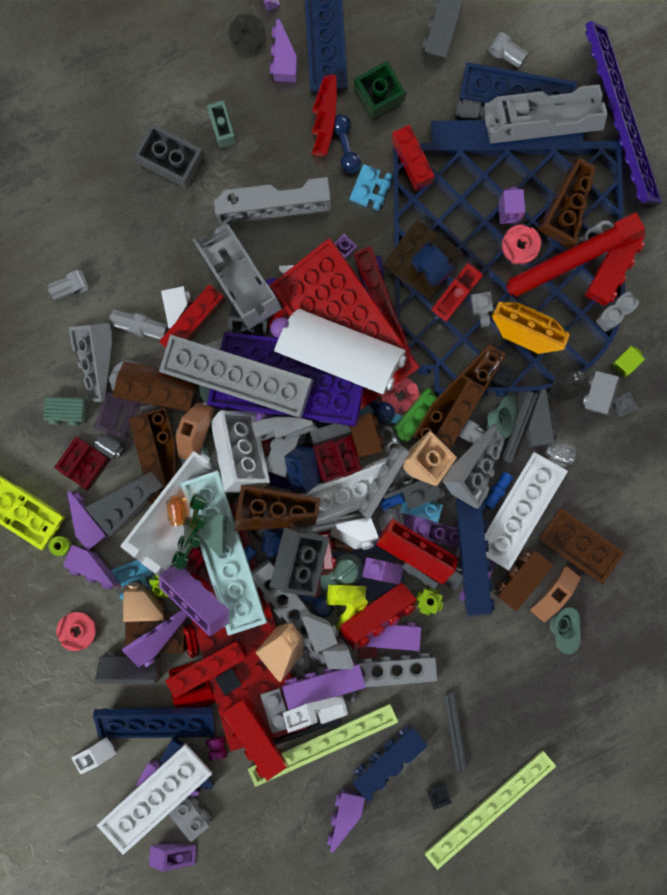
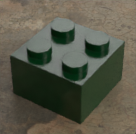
M388 60L354 78V88L372 119L405 101L406 91Z

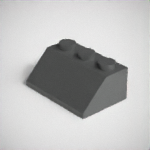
M107 651L106 655L104 654L99 658L95 683L155 684L161 679V655L155 656L154 659L156 661L145 667L143 664L137 667L126 654L117 655V651Z

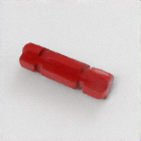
M192 625L184 627L183 632L187 653L190 658L198 657L199 649L195 629Z

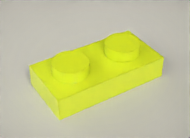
M328 584V605H347L352 599L366 598V586Z
M364 597L357 600L352 599L347 603V608L339 617L340 621L336 626L339 632L341 624L367 606L368 601Z

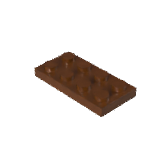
M562 508L558 509L538 538L539 541L600 584H604L625 553Z

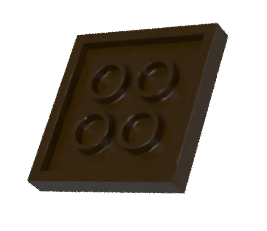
M416 219L382 267L429 300L439 286H431L424 276L425 273L423 271L419 273L412 266V257L428 241L431 242V246L434 244L449 259L447 263L450 266L457 263L463 252Z

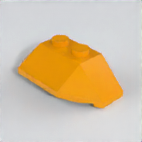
M498 302L492 316L503 338L538 354L564 350L570 336L555 319L521 303Z

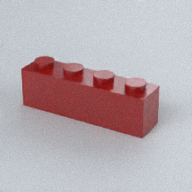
M645 236L624 247L620 245L608 251L585 293L586 297L603 306L614 301L618 294L615 292L618 285L622 286L627 277L624 275L626 270L632 268L636 261L634 259L636 252L640 253L645 245L643 242Z
M209 284L161 338L159 343L166 348L170 334L191 341L225 303L224 296Z
M391 519L382 530L376 544L441 584H444L455 572L459 559L394 519Z
M401 582L341 624L340 635L354 651L359 647L364 648L373 637L381 636L390 625L395 626L401 617L410 615L415 610L417 599Z
M236 640L170 676L165 682L175 699L247 658V655L239 640Z
M244 697L223 711L222 720L228 728H232L234 739L239 745L242 743L246 749L244 751L246 757L250 762L253 760L257 766L255 770L260 778L264 777L268 781L287 768L288 763Z

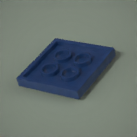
M380 530L377 531L378 537L380 536V533H381ZM378 539L373 547L366 550L362 548L353 549L352 551L339 550L332 554L335 560L343 554L355 555L362 562L363 568L366 557L396 563L391 553L376 545ZM402 576V577H401V582L404 584V583H406V582H405V580H404V578H403V576ZM361 577L354 584V586H366L365 599L367 601L390 591L398 585Z

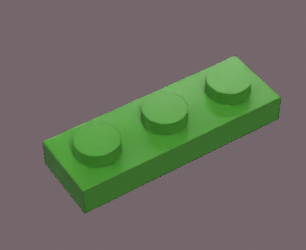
M429 387L423 390L392 428L403 442H408L414 435L432 402L438 397Z

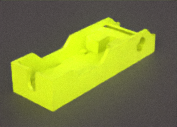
M0 475V524L38 549L46 550L53 535L60 528L66 517Z

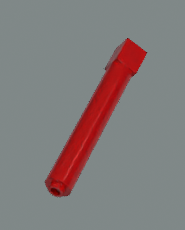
M635 212L615 222L614 227L508 279L509 284L506 285V288L510 295L514 294L515 297H518L620 245L624 247L644 237L645 227Z

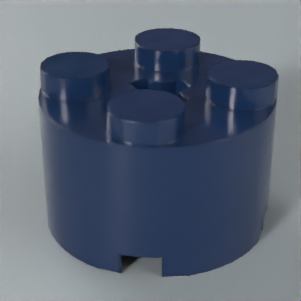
M430 241L412 257L411 261L412 266L419 273L422 271L425 273L426 280L433 287L435 285L439 286L456 269L453 264L450 266L447 263L449 259L434 244L431 246Z

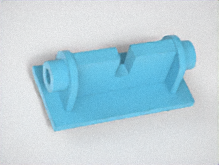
M404 501L400 513L438 523L443 505L428 502L409 510L406 501Z

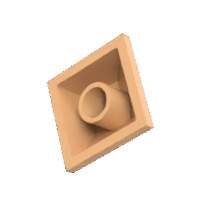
M429 431L408 450L410 453L401 467L411 477L437 486L457 457Z
M132 582L124 585L123 622L164 621V601L155 597L154 593L144 584Z
M292 623L277 626L255 652L279 682L285 678L303 655V636Z

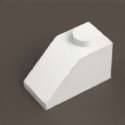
M184 286L161 291L169 329L189 308V303L192 302L190 292H186Z
M362 518L336 524L330 532L332 537L354 549H369L374 546V543L379 538L371 518Z
M106 737L71 758L79 773L83 774L100 766L116 755V752L114 751L113 744Z

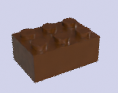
M371 413L360 415L357 426L349 427L358 459L363 460L380 455L384 448L382 436H378L376 432L379 428L376 416L372 417Z
M535 550L523 551L518 557L519 562L515 567L512 565L511 569L506 572L507 577L503 582L500 580L493 588L495 590L493 595L513 611H518L554 566Z
M164 612V621H167L178 612ZM187 619L160 653L183 654L186 652L183 629L187 627ZM164 621L125 622V647Z

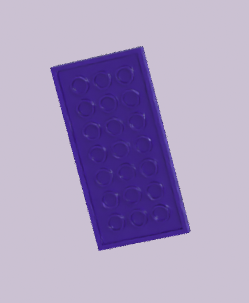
M224 332L220 347L221 351L313 379L301 419L357 426L365 387L275 352L274 350L279 338ZM210 389L207 405L210 407L299 418Z

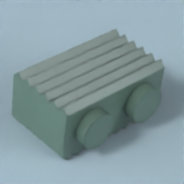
M220 101L207 105L219 148L236 144L237 140L226 102Z
M63 397L44 398L43 420L49 421L50 425H61V422H68L70 426H80V423H85L87 400Z

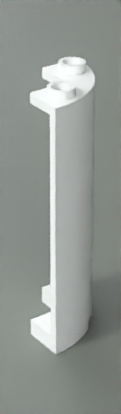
M297 309L288 319L289 324L286 328H283L274 350L381 394L392 389L395 379H393L394 372L399 368H403L406 361L404 356L406 350L301 309Z
M194 451L120 546L158 576L172 567L173 556L178 551V540L181 535L184 536V521L186 517H191L181 483L217 471L211 465V459L203 453L199 455Z

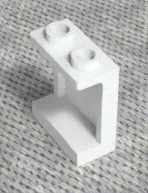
M343 695L308 703L284 712L283 716L288 733L318 723L315 713H318L321 724L348 715Z

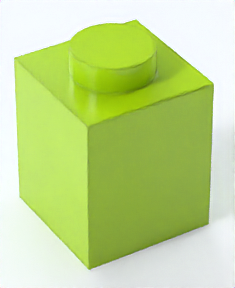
M630 346L611 365L625 378L645 359L638 348Z

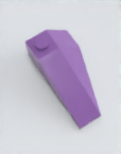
M181 610L167 621H164L150 632L124 647L122 651L137 667L143 664L145 667L156 661L154 657L161 652L188 618V615Z

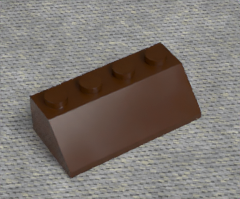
M123 362L116 378L113 397L118 400L188 412L194 406L198 384L159 372L160 368Z

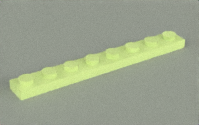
M391 704L382 706L340 727L331 729L281 752L288 763L287 768L270 780L398 723ZM254 764L248 767V771L255 787L268 781L264 777H259L255 770L257 766Z
M541 750L424 852L425 856L438 870L552 771L556 765Z

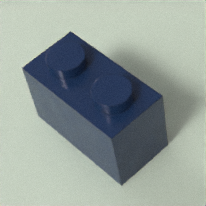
M298 445L284 456L291 490L307 494L321 483L315 450L313 448Z

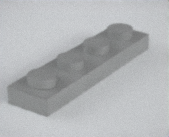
M399 443L390 451L386 464L381 466L377 479L371 483L368 494L360 501L358 510L369 519L410 453Z

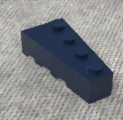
M412 725L401 728L398 731L399 735L394 740L392 738L387 740L380 752L375 751L368 757L369 761L365 765L360 764L353 770V785L367 802L374 798L371 794L375 790L381 791L386 786L390 776H397L401 772L405 762L406 764L412 762L428 746Z

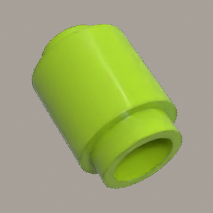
M58 536L50 541L49 550L55 556H64L68 554L73 544L68 537Z

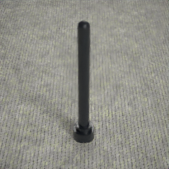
M338 718L324 724L318 721V723L307 726L305 729L273 738L272 741L275 745H279L328 726L330 728H337L342 726L341 720Z

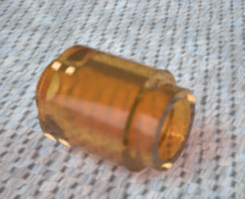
M181 495L171 496L166 501L168 521H170L172 526L184 525L188 519L186 499L182 498Z

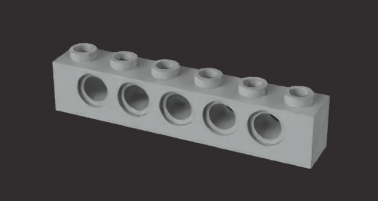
M269 558L265 559L251 570L256 588L260 587L264 592L261 594L268 604L272 602L275 606L274 612L279 618L284 617L287 621L285 624L292 623L303 636V648L305 646L308 647L310 650L308 654L313 661H319L323 665L318 652L315 653L307 631L300 630L304 623L299 612L303 610L311 614L313 613L297 594L283 593L275 588L265 586L266 581L272 578L274 564ZM284 594L287 596L284 601H277L279 595ZM293 609L298 610L297 615H295V616H290V615H289V612H290L291 610H293Z
M419 653V657L403 654L399 655L397 659H392V656H382L380 660L373 661L371 657L361 658V662H354L358 663L363 670L362 676L365 687L437 681L436 660L434 655L430 656V653ZM326 663L318 665L319 674L323 673V669L327 668ZM414 663L421 665V670L417 673L411 671V666ZM394 665H400L402 671L399 674H393L391 668ZM376 666L383 669L382 674L379 676L372 674V669Z

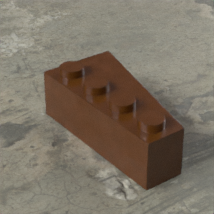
M577 158L571 163L537 228L539 232L569 249L577 245L578 233L587 205L586 200L596 168L581 158Z
M241 485L234 531L315 526L318 518L320 498Z

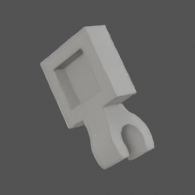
M491 293L471 295L473 315L479 314L481 327H488L490 324L488 313L493 312Z

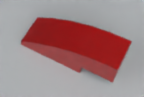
M467 263L431 310L447 322L484 274L470 263Z

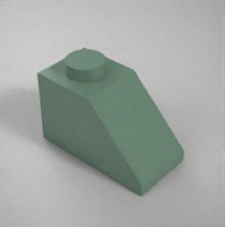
M201 515L206 517L207 520L203 529L198 527L196 531L198 536L218 556H226L227 516Z

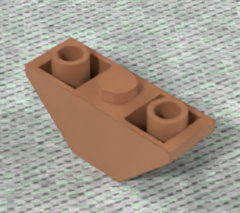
M197 402L182 417L176 433L179 458L187 460L193 451L200 454L215 408Z
M565 565L529 610L545 623L572 596L581 577Z

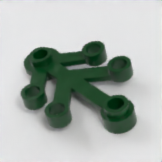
M196 493L190 501V508L194 510L192 518L186 517L184 521V536H180L177 544L178 551L175 552L171 565L179 571L182 567H186L189 559L187 555L191 548L199 546L201 537L194 534L198 527L204 528L207 520L206 517L198 515L199 509H204L206 499Z

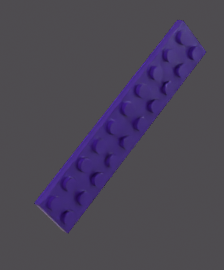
M590 21L585 24L587 29L585 34L592 45L591 53L598 64L597 72L602 77L604 83L602 84L603 91L609 98L608 107L615 117L613 121L614 126L619 130L621 136L619 141L626 152L625 160L632 171L631 179L637 186V198L643 204L656 206L661 204L662 200L607 28L594 21Z

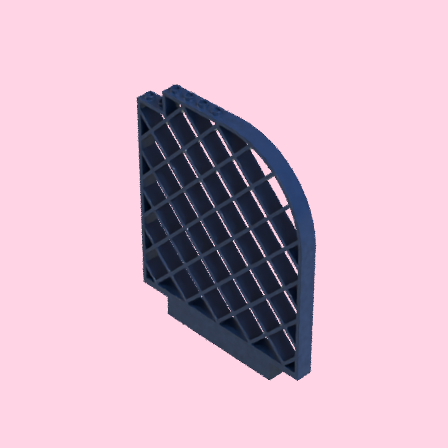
M485 120L431 121L430 143H419L425 157H454L438 173L430 166L434 174L433 183L423 187L415 196L398 181V175L405 168L402 162L398 165L399 156L393 145L394 249L399 244V239L401 240L405 235L399 228V220L414 207L432 224L429 229L432 231L437 229L504 293L493 305V312L498 302H504L507 297L512 302L521 303L529 307L519 296L510 295L506 284L490 269L504 255L502 250L486 265L466 246L482 229L502 246L504 236L489 223L499 213V205L484 218L466 199L481 184L486 186L500 199L503 190L489 176L504 161L524 178L517 186L518 189H523L529 183L548 201L533 218L525 211L521 219L526 227L535 229L541 240L550 247L534 265L531 262L520 264L526 270L542 263L553 251L557 255L566 251L560 245L561 243L537 230L539 224L536 221L547 211L555 196L536 177L550 160L564 173H567L571 164L562 155H594L588 163L592 165L598 159L613 174V184L603 194L591 184L588 195L595 203L583 214L582 225L579 229L583 235L591 229L583 220L598 205L615 222L623 219L622 147L620 141H583L582 132L490 144ZM548 155L532 172L515 157ZM468 156L500 157L484 172ZM458 161L477 178L462 196L442 178ZM435 184L455 202L439 219L419 201ZM613 190L614 204L606 198ZM398 193L408 201L400 211ZM459 206L479 224L463 242L443 224ZM589 233L588 239L596 236L597 234ZM588 262L574 268V272L558 288L551 281L542 284L551 295L536 311L540 312L555 297L575 316L564 328V331H568L579 320L603 343L596 355L587 362L567 343L563 351L582 369L558 381L539 362L546 353H541L535 358L524 347L503 338L505 342L498 350L502 351L510 344L529 365L512 382L509 389L506 387H486L481 397H487L490 393H496V397H505L507 393L539 392L542 389L549 390L561 386L588 370L605 353L613 341L620 323L611 329L607 335L585 314L596 301L592 300L581 310L561 291L576 274L588 285L591 284L594 276L584 268ZM394 276L395 311L399 321L400 312L414 298L434 317L417 336L401 321L400 324L404 334L411 340L408 344L409 348L411 349L416 345L435 363V365H419L420 368L415 372H419L420 375H429L430 371H433L434 393L439 396L446 389L439 388V368L452 381L457 377L444 363L461 344L475 357L481 353L467 339L481 325L480 320L465 335L461 334L448 320L446 322L431 310L433 306L421 294ZM450 276L444 280L448 286L454 281ZM625 281L622 286L618 285L616 289L618 294L614 301L625 294ZM400 285L410 294L401 304ZM468 294L464 301L472 308L471 296ZM488 313L490 317L489 325L502 337L491 316L492 313ZM437 322L442 324L458 340L441 359L420 340ZM532 367L550 383L534 387H515V384Z

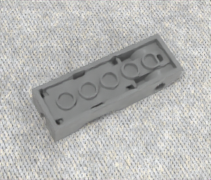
M600 85L582 86L572 93L551 96L541 91L496 97L491 102L485 103L484 117L490 144L604 130L607 110L605 103H601L603 96ZM502 101H506L507 105L503 106Z
M328 177L309 179L302 188L278 191L269 184L224 190L218 199H214L215 215L219 225H221L224 220L229 224L331 211ZM231 194L235 195L236 200H232Z
M224 220L222 221L223 224L217 227L212 235L203 236L198 240L194 238L193 242L245 325L250 329L282 308L240 241ZM256 278L259 279L262 284L259 285ZM231 293L234 294L236 298L235 300L232 298Z

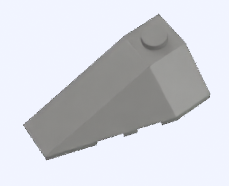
M110 323L69 327L73 352L78 353L80 361L77 363L79 369L82 368L85 377L83 381L91 402H104L112 347Z
M493 424L450 468L442 481L452 495L476 509H479L488 494V481L494 475V462L499 459L505 440L500 435L496 424Z

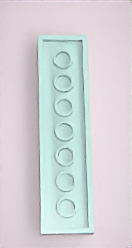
M217 470L182 482L181 487L191 518L194 510L190 508V501L195 493L202 495L206 499V505L203 510L199 509L198 515L227 516L226 556H218L202 539L199 544L216 599L229 609V624L225 626L228 636L267 623L239 532L234 531L235 519L227 494L223 489L220 472Z

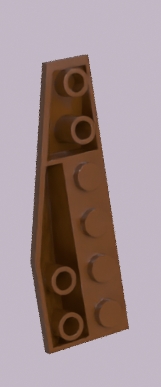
M488 344L432 402L413 437L420 440L426 433L431 431L450 450L506 354Z
M166 408L128 418L142 474L145 475L152 472L164 486L150 500V505L155 502L176 474V444Z

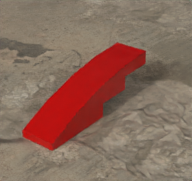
M334 74L323 77L311 111L317 115L311 132L317 138L311 154L317 157L327 155L332 138L337 101L336 76Z

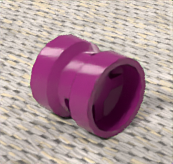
M216 736L205 740L206 746L209 748V760H219L228 757L227 749L224 747L226 742L225 736Z

